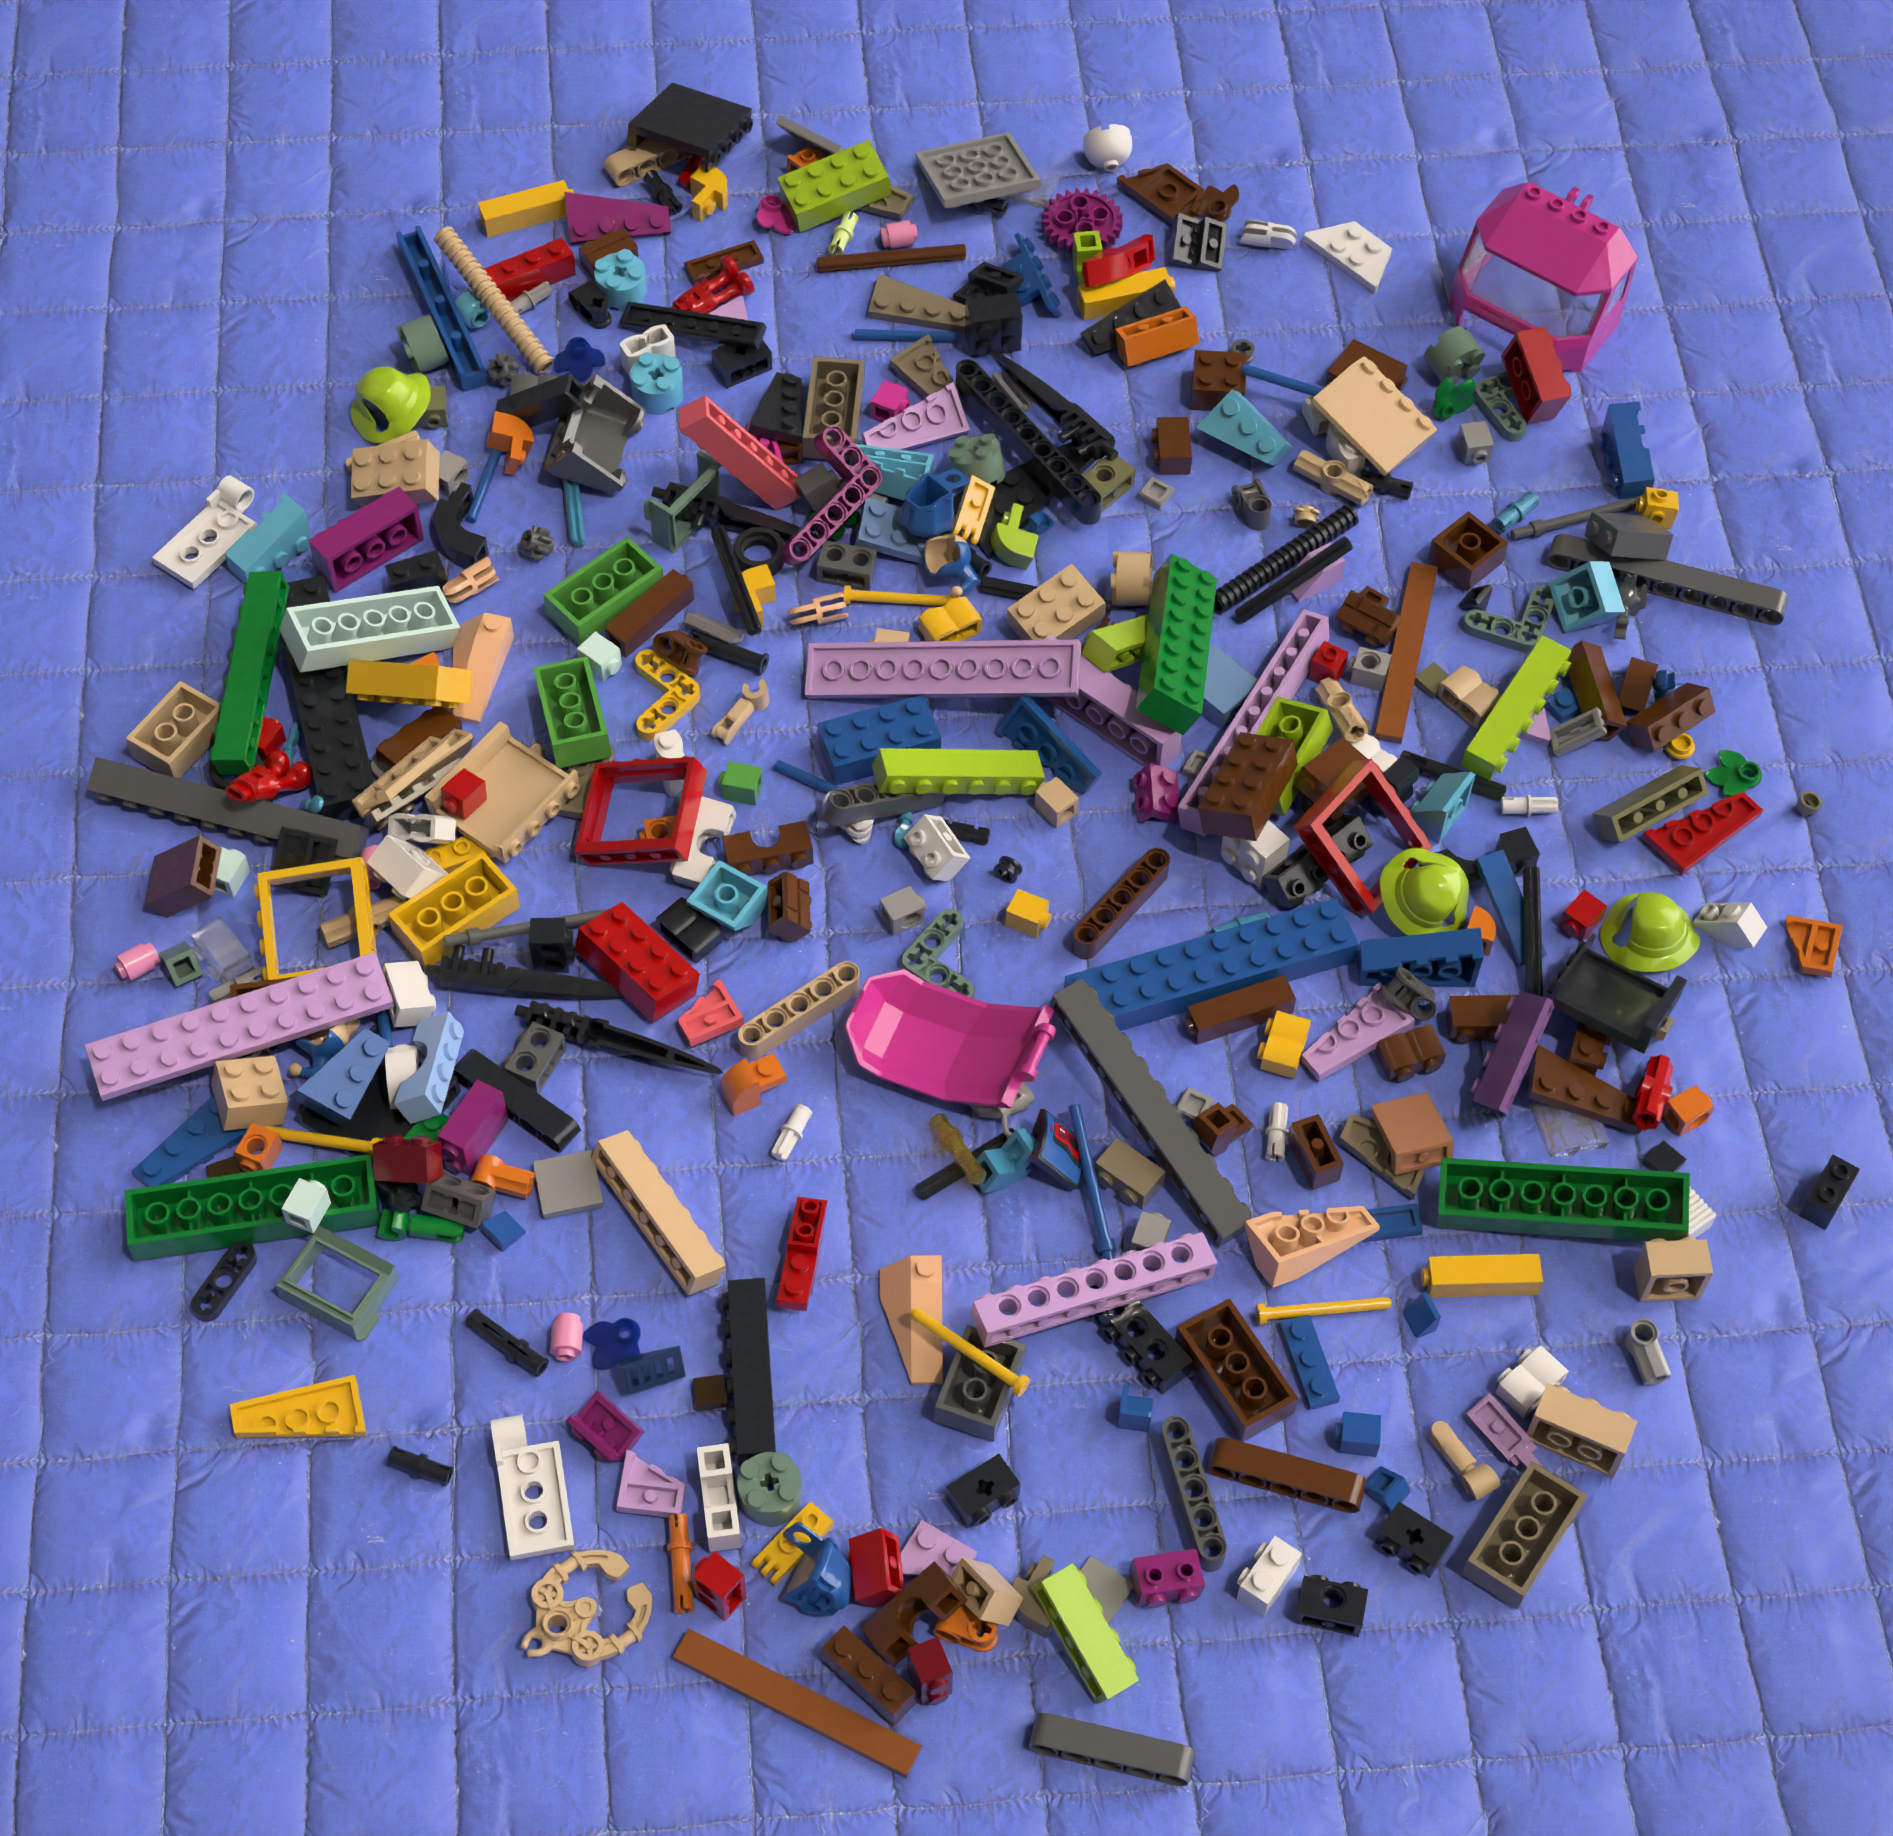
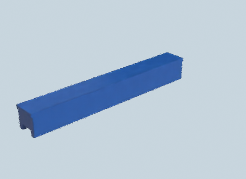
M420 225L415 227V232L402 235L401 231L396 232L400 254L423 305L437 329L439 338L443 343L462 391L466 392L488 385L485 366Z

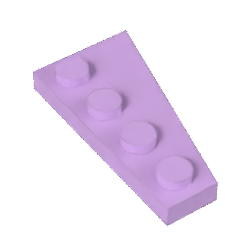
M952 382L942 390L927 396L914 406L911 405L904 409L902 413L895 417H891L864 432L862 439L865 445L907 451L967 434L970 428L954 382Z
M1380 981L1373 987V991L1366 998L1362 997L1356 1003V1007L1347 1016L1344 1014L1337 1021V1025L1330 1032H1325L1302 1054V1063L1318 1081L1376 1049L1378 1041L1395 1034L1405 1033L1414 1028V1018L1383 997L1380 992L1383 985Z

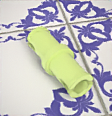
M851 211L844 212L840 224L835 227L833 231L834 237L828 246V252L831 255L834 254L836 249H838L836 255H843L847 243L852 240L853 230L858 222V216L854 212L851 219H848Z

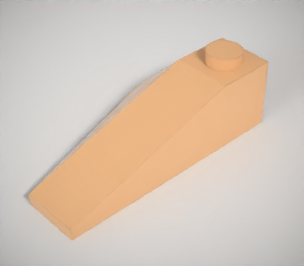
M482 613L461 624L453 644V668L473 670L470 704L459 703L458 709L453 708V715L459 720L480 724L514 639L511 618Z
M1364 1206L1328 1208L1326 1213L1311 1214L1309 1210H1299L1297 1215H1282L1281 1211L1270 1212L1247 1220L1244 1225L1256 1268L1272 1288L1302 1277L1380 1229V1225Z
M942 1255L909 1256L880 1269V1301L886 1312L892 1334H894L911 1385H943L942 1339L914 1321L910 1316L914 1308H919L942 1324Z

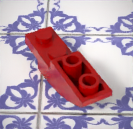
M1143 234L1119 248H1108L1083 261L1082 275L1085 287L1097 286L1122 279L1151 267V261L1156 259L1153 234Z
M797 1197L787 1242L785 1263L776 1299V1307L807 1311L810 1294L812 1295L828 1200Z

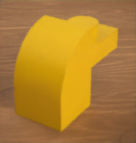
M705 162L690 177L691 195L695 196L692 200L693 219L702 222L708 215H711L715 208L725 211L728 206L726 176L716 167H713L709 172H705Z
M767 564L742 572L761 623V628L764 627L761 605L776 601L775 582ZM733 596L734 611L737 612L739 609Z

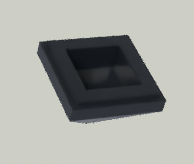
M1485 585L1472 588L1460 602V609L1486 611L1493 587Z

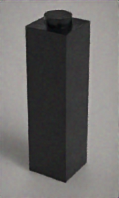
M567 373L497 400L495 411L514 415L532 428L582 409L586 388L571 373Z

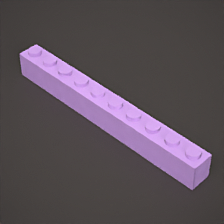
M1303 609L1178 806L1180 828L1206 837L1207 833H1203L1198 811L1200 802L1240 732L1256 734L1277 696L1292 700L1310 671L1313 657L1324 641L1328 642L1330 639L1328 617Z

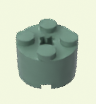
M429 314L395 327L401 342L406 340V343L402 344L408 359L414 358V360L410 361L414 373H424L449 362L443 343Z
M1462 326L1454 327L1438 337L1440 342L1435 347L1430 344L1424 353L1425 361L1440 382L1448 377L1454 385L1464 376H1467V378L1475 376L1480 371L1479 364L1485 357L1484 350L1466 327L1464 330Z
M989 433L971 438L967 435L960 436L955 439V445L948 451L951 469H958L968 478L973 475L988 484L997 480L998 484L1005 478L1006 471L1001 447L995 434ZM953 476L954 483L961 480L959 477ZM966 485L962 486L961 490H965Z
M783 1452L760 1453L746 1460L741 1465L737 1487L739 1504L743 1513L749 1519L751 1518L759 1522L760 1525L767 1527L779 1526L788 1522L798 1510L803 1497L802 1479L797 1465ZM772 1487L774 1490L768 1491V1488Z

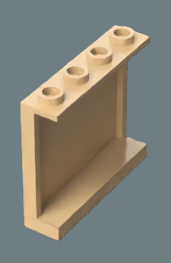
M499 721L426 794L425 800L428 811L431 814L448 816L455 819L456 831L506 864L512 857L517 856L521 852L523 845L531 837H535L550 818L558 814L561 806L568 799H572L577 794L580 784L576 770L567 774L511 737L509 726ZM463 768L485 781L487 800L465 820L445 810L441 794V787Z

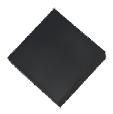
M1663 1140L1644 1158L1643 1164L1651 1171L1677 1172L1687 1159Z

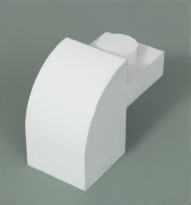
M400 1044L388 1048L387 1053H385L390 1109H398L394 1103L400 1083L418 1070L419 1054L416 1045Z

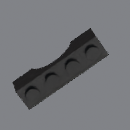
M1526 826L1499 835L1495 852L1504 850L1514 875H1523V869L1526 866L1537 865L1540 853ZM1448 849L1435 852L1447 856L1459 864L1467 876L1469 890L1484 884L1475 861L1462 859Z

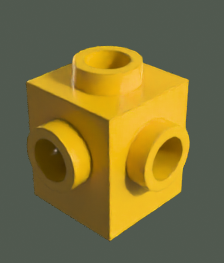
M1646 487L1643 497H1638L1635 511L1639 515L1649 517L1663 528L1671 529L1679 511L1678 492Z

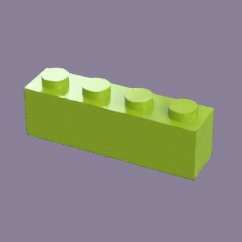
M1148 615L1092 630L1085 639L1086 644L1081 654L1105 673L1141 662Z
M1072 1563L1035 1584L1031 1589L1096 1704H1099L1139 1681V1678L1136 1675L1137 1669L1134 1662L1124 1654L1119 1645L1120 1639L1117 1632L1112 1627H1109L1103 1617V1608L1100 1602L1092 1597L1086 1587L1087 1581L1084 1574Z

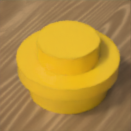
M1683 733L1667 743L1666 749L1672 757L1684 760L1693 755L1695 744L1691 736Z

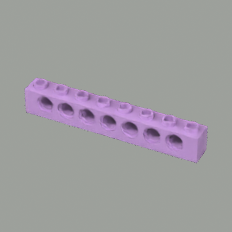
M1203 1232L1194 1235L1187 1233L1171 1242H1157L1141 1251H1127L1118 1258L1111 1260L1101 1259L1094 1262L1091 1266L1081 1269L1071 1268L1055 1277L1044 1276L1037 1279L1034 1283L1025 1286L1014 1285L1002 1293L982 1295L973 1301L971 1318L985 1348L1211 1279L1214 1276L1218 1262ZM1173 1259H1180V1260H1182L1184 1263H1178V1262L1174 1261ZM1145 1267L1153 1268L1155 1271H1148ZM1116 1276H1123L1128 1280H1120ZM1088 1285H1096L1099 1289L1090 1288ZM1060 1293H1066V1294H1068L1070 1297H1069V1298H1065V1297L1060 1296L1059 1294H1060ZM1030 1302H1038L1042 1306H1033ZM1001 1311H1009L1013 1315H1004Z

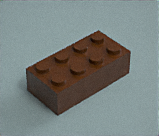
M1240 732L1198 806L1203 833L1257 841L1298 766L1293 739Z
M1230 1298L1177 1326L1175 1341L1192 1358L1193 1371L1242 1442L1295 1413L1299 1398Z

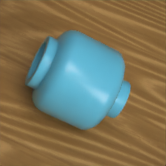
M472 290L460 294L455 303L466 327L477 329L488 323L491 312L486 310V306L481 303V299L477 298V293H473Z

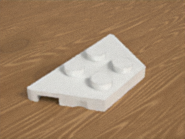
M1355 221L1304 234V243L1374 294L1378 291L1379 283L1391 256L1392 248Z

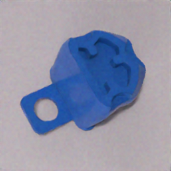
M951 469L935 476L931 473L923 474L920 480L906 492L907 496L899 514L900 524L909 529L910 533L925 538L937 537L940 533L950 534L953 527L954 494L952 490L969 484L970 479L958 469ZM948 476H956L959 477L961 480L956 483H951L946 481L945 478Z
M799 1522L793 1524L784 1531L783 1536L805 1553L790 1581L784 1599L786 1602L797 1604L803 1613L816 1616H833L839 1609L845 1608L850 1600L851 1576L849 1564L833 1538L823 1539L804 1524ZM794 1533H805L811 1541L807 1543L799 1541L794 1536Z

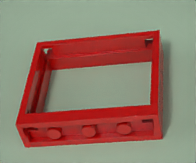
M686 755L681 758L658 757L652 760L633 759L632 761L621 762L611 760V762L595 763L574 853L587 866L688 861L707 770L695 757H687ZM684 780L672 838L601 841L614 784Z
M1372 759L1353 761L1293 826L1354 914H1371L1383 902L1380 879L1368 891L1322 824L1361 781L1407 845V849L1421 848L1429 851L1432 847L1424 831L1418 827L1412 818L1409 809L1403 805L1396 795L1393 786L1387 782L1381 773L1380 767ZM1410 858L1405 863L1404 868L1412 869L1418 861Z

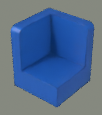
M1123 1385L1118 1428L1149 1432L1153 1398L1128 1395L1129 1386Z

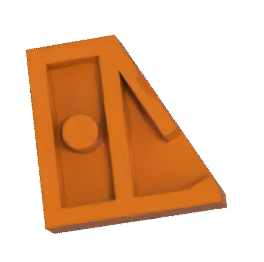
M1786 915L1785 926L1801 972L1831 978L1843 925Z

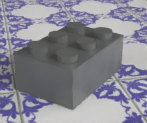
M966 1325L962 1336L963 1339L1019 1376L1025 1361L1026 1344L1008 1340L984 1348L976 1328ZM957 1350L935 1405L934 1422L994 1442L1013 1388Z

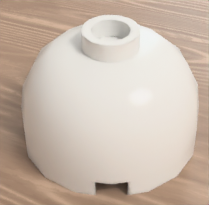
M1111 124L1109 129L1102 131L1101 126L1088 131L1082 138L1083 150L1088 161L1093 166L1105 171L1118 169L1119 166L1129 159L1132 151L1130 130L1123 125Z

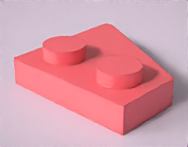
M721 979L713 984L714 989L706 997L701 996L694 1003L692 1009L686 1011L678 1019L679 1028L690 1047L744 1024L742 1014Z

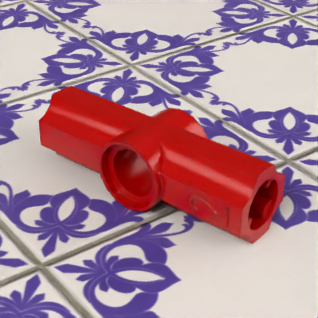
M1665 1055L1650 1056L1646 1063L1644 1074L1634 1093V1098L1637 1101L1632 1119L1635 1121L1636 1127L1644 1131L1657 1128L1661 1121L1663 1109L1673 1090V1087L1669 1084L1674 1066L1671 1064L1670 1058Z

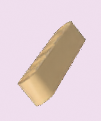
M647 138L637 148L629 146L610 155L605 160L603 167L618 186L623 187L642 179L647 172L651 175V170L658 172L689 158L691 153Z
M843 961L743 1024L738 1031L741 1055L749 1060L762 1057L856 996L860 990V969L858 966L850 961ZM849 978V979H852V980H851V981H843L842 979ZM821 993L828 994L824 997L818 996ZM796 1009H804L805 1011L796 1012V1011H794V1010H796ZM773 1024L781 1025L779 1027H771ZM750 1039H755V1040H757V1041L754 1042V1043L746 1042V1041H748V1040H750Z

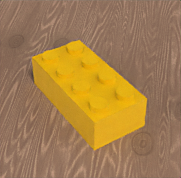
M349 659L346 693L357 694V700L396 703L397 698V704H419L421 706H440L458 709L459 703L470 704L473 670L435 665Z
M481 852L388 913L392 932L425 969L426 964L435 965L441 961L442 955L448 956L453 953L454 946L445 947L444 935L465 932L466 929L479 927V929L490 928L519 909L520 902L517 888L484 852Z

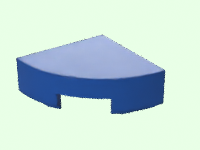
M1044 512L1034 513L1029 516L1028 532L1040 536L1053 527L1054 522Z

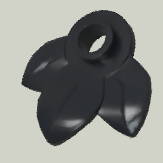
M375 1180L377 1186L388 1193L387 1202L395 1209L408 1212L415 1205L422 1206L424 1195L418 1192V1185L416 1183Z

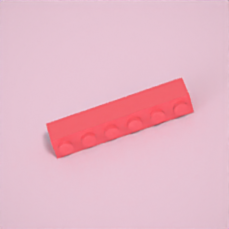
M706 395L679 408L678 426L682 434L693 440L701 450H705L713 457L716 463L724 466L733 477H737L744 483L747 489L756 493L764 503L769 504L774 510H778L802 498L801 489L795 480L798 475Z

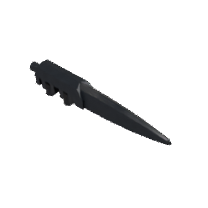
M993 349L987 350L1008 377L1061 428L1062 432L1057 435L1061 443L1069 439L1072 441L1078 440V447L1074 449V453L1078 458L1085 454L1089 456L1093 454L1095 461L1105 456H1108L1111 460L1117 458L1119 453L1114 449V436L1080 406L1068 401L1055 389L1019 364Z
M670 482L666 490L654 486L651 496L662 499V503L670 507L689 487ZM700 491L680 511L685 514V519L689 520L691 516H694L691 526L698 531L702 529L705 520L710 521V526L715 527L716 523L719 522L721 526L731 531L735 529L743 532L753 527H765L777 532L784 543H786L801 528L765 513L731 503L728 498ZM810 532L813 538H818L817 534Z
M455 945L452 958L442 955L440 966L426 964L425 975L439 977V984L444 987L552 999L625 998L615 987L607 982L527 970L519 967L510 966L506 969L503 962L493 963L494 949L483 948L481 962H478L472 958L463 960L465 945Z
M533 1000L529 1007L518 1004L515 1009V1016L524 1018L527 1027H530L534 1021L564 1034L565 1039L597 1049L605 1046L667 1064L718 1075L723 1074L720 1068L698 1057L648 1037L609 1025L610 1021L601 1018H591L586 1015L581 1017L574 1011L565 1012L561 1007L555 1009L548 1003L543 1002L542 1004Z

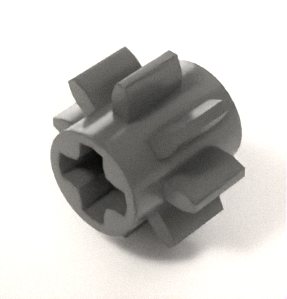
M497 353V359L488 360L490 364L487 373L493 378L492 383L510 386V379H512L513 375L518 374L520 365H517L514 361V355L506 356L505 353Z
M533 525L532 530H526L520 541L521 548L526 550L524 555L540 561L543 556H549L554 548V539L549 536L551 531Z

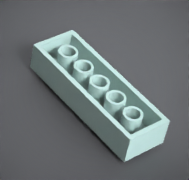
M433 586L286 608L279 630L299 671L306 672L348 665L349 659L376 661L451 649L460 626L440 587Z

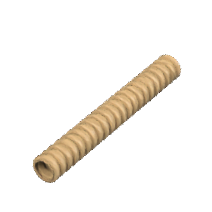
M451 226L439 230L434 237V242L439 244L438 247L440 250H443L445 256H448V260L453 263V267L462 275L463 280L467 281V285L472 287L473 293H477V298L481 299V303L486 306V310L491 312L490 315L496 318V323L500 324L502 330H505L506 336H509L510 341L515 343L514 346L516 349H519L521 355H524V359L529 361V366L534 367L533 371L536 374L548 370L553 364L554 359L552 356H549L547 350H544V346L539 344V339L534 338L535 334L530 331L528 325H525V321L520 319L519 313H515V308L510 307L511 303L506 300L504 294H501V290L496 288L495 282H492V278L487 276V272L482 269V265L473 257L472 252L468 251V247L463 245L462 239H458V234L454 232Z

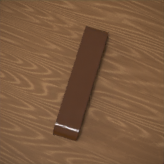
M1162 848L1148 850L1076 926L1072 946L1076 957L1085 960L1093 958L1166 881L1170 864V856L1166 850ZM1081 940H1089L1091 942H1082Z
M1226 1437L1215 1439L1207 1468L1212 1475L1347 1513H1357L1360 1511L1367 1482L1365 1477L1355 1472Z

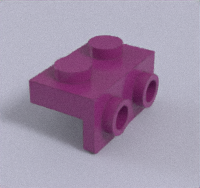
M1149 762L1136 773L1133 779L1137 820L1140 823H1145L1153 816L1176 823L1179 821L1178 806L1180 804L1177 771Z
M599 1391L593 1394L577 1416L570 1415L566 1420L573 1426L572 1433L582 1441L586 1442L588 1440L596 1447L594 1449L596 1455L606 1462L610 1460L622 1462L626 1457V1451H631L645 1433L640 1426Z

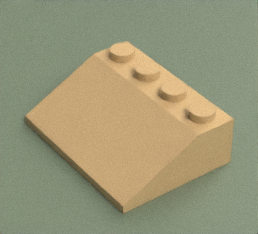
M1365 356L1349 366L1310 401L1384 476L1420 451L1438 431L1432 421L1427 416H1424L1414 406V403L1405 397L1396 388L1395 384L1386 378L1377 369V366Z

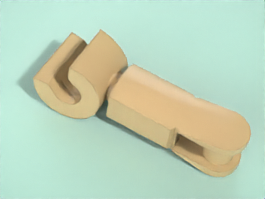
M763 678L759 681L760 689L754 693L750 692L748 684H743V698H739L729 712L713 727L711 732L713 738L719 737L723 739L724 744H730L739 729L754 711L764 710L768 707L770 698L767 683Z
M1437 1421L1432 1425L1429 1436L1431 1443L1443 1454L1446 1461L1458 1476L1461 1477V1482L1467 1494L1472 1492L1473 1497L1478 1501L1500 1487V1481L1495 1471L1485 1463L1476 1466V1459L1463 1443L1458 1440V1437L1446 1422Z

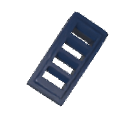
M680 1346L618 1359L625 1395L686 1377ZM673 1357L675 1370L669 1371L666 1358ZM661 1361L663 1373H656L654 1362ZM648 1364L650 1376L644 1377L642 1366ZM636 1368L638 1378L632 1379L631 1369Z

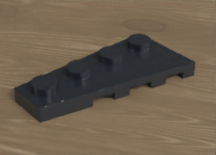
M1164 279L1079 334L1091 354L1095 355L1117 348L1116 328L1182 307L1166 279Z
M776 372L748 430L750 434L796 445L800 444L802 438V378L790 373Z

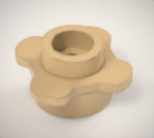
M1301 505L1293 509L1294 514L1292 517L1295 519L1294 523L1298 526L1311 527L1316 525V521L1319 520L1317 515L1320 514V511L1312 506Z

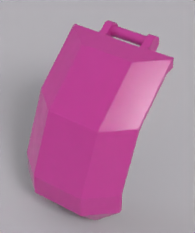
M905 969L868 977L844 1025L857 1065L874 1076L944 1102L1001 1108L1012 1107L1022 1082H1033L1038 1073L1036 1069L1048 1041L1053 1039L1056 1028L1049 1024L1054 1009L1046 1004L1037 1008L985 1003L923 981Z

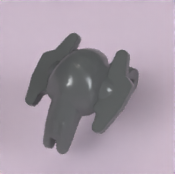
M1626 574L1623 584L1617 586L1625 613L1617 616L1614 639H1626L1629 610L1632 609L1631 615L1636 616L1639 610L1644 609L1646 606L1647 586L1643 584L1641 589L1638 590L1635 587L1636 575Z

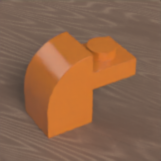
M495 411L489 425L486 447L507 452L504 473L515 475L518 466H523L525 457H528L534 442L533 433L530 427L520 418Z
M774 1052L750 1063L746 1058L736 1063L723 1075L720 1083L721 1093L733 1116H736L761 1105L760 1093L787 1082V1075Z

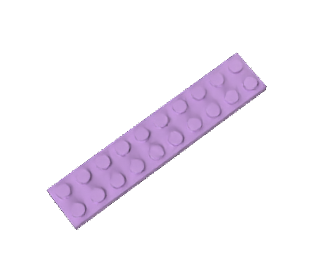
M1079 639L809 643L805 696L807 699L911 698L919 695H924L925 698L1021 697L1023 695L1028 697L1078 696L1081 642Z
M376 952L94 1041L85 1044L100 1096L102 1101L213 1066L215 1061L231 1060L392 1008L394 1003Z

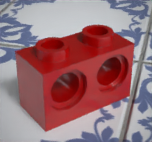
M716 1551L708 1558L706 1556L703 1557L694 1567L693 1580L696 1598L726 1621L747 1598L744 1574Z

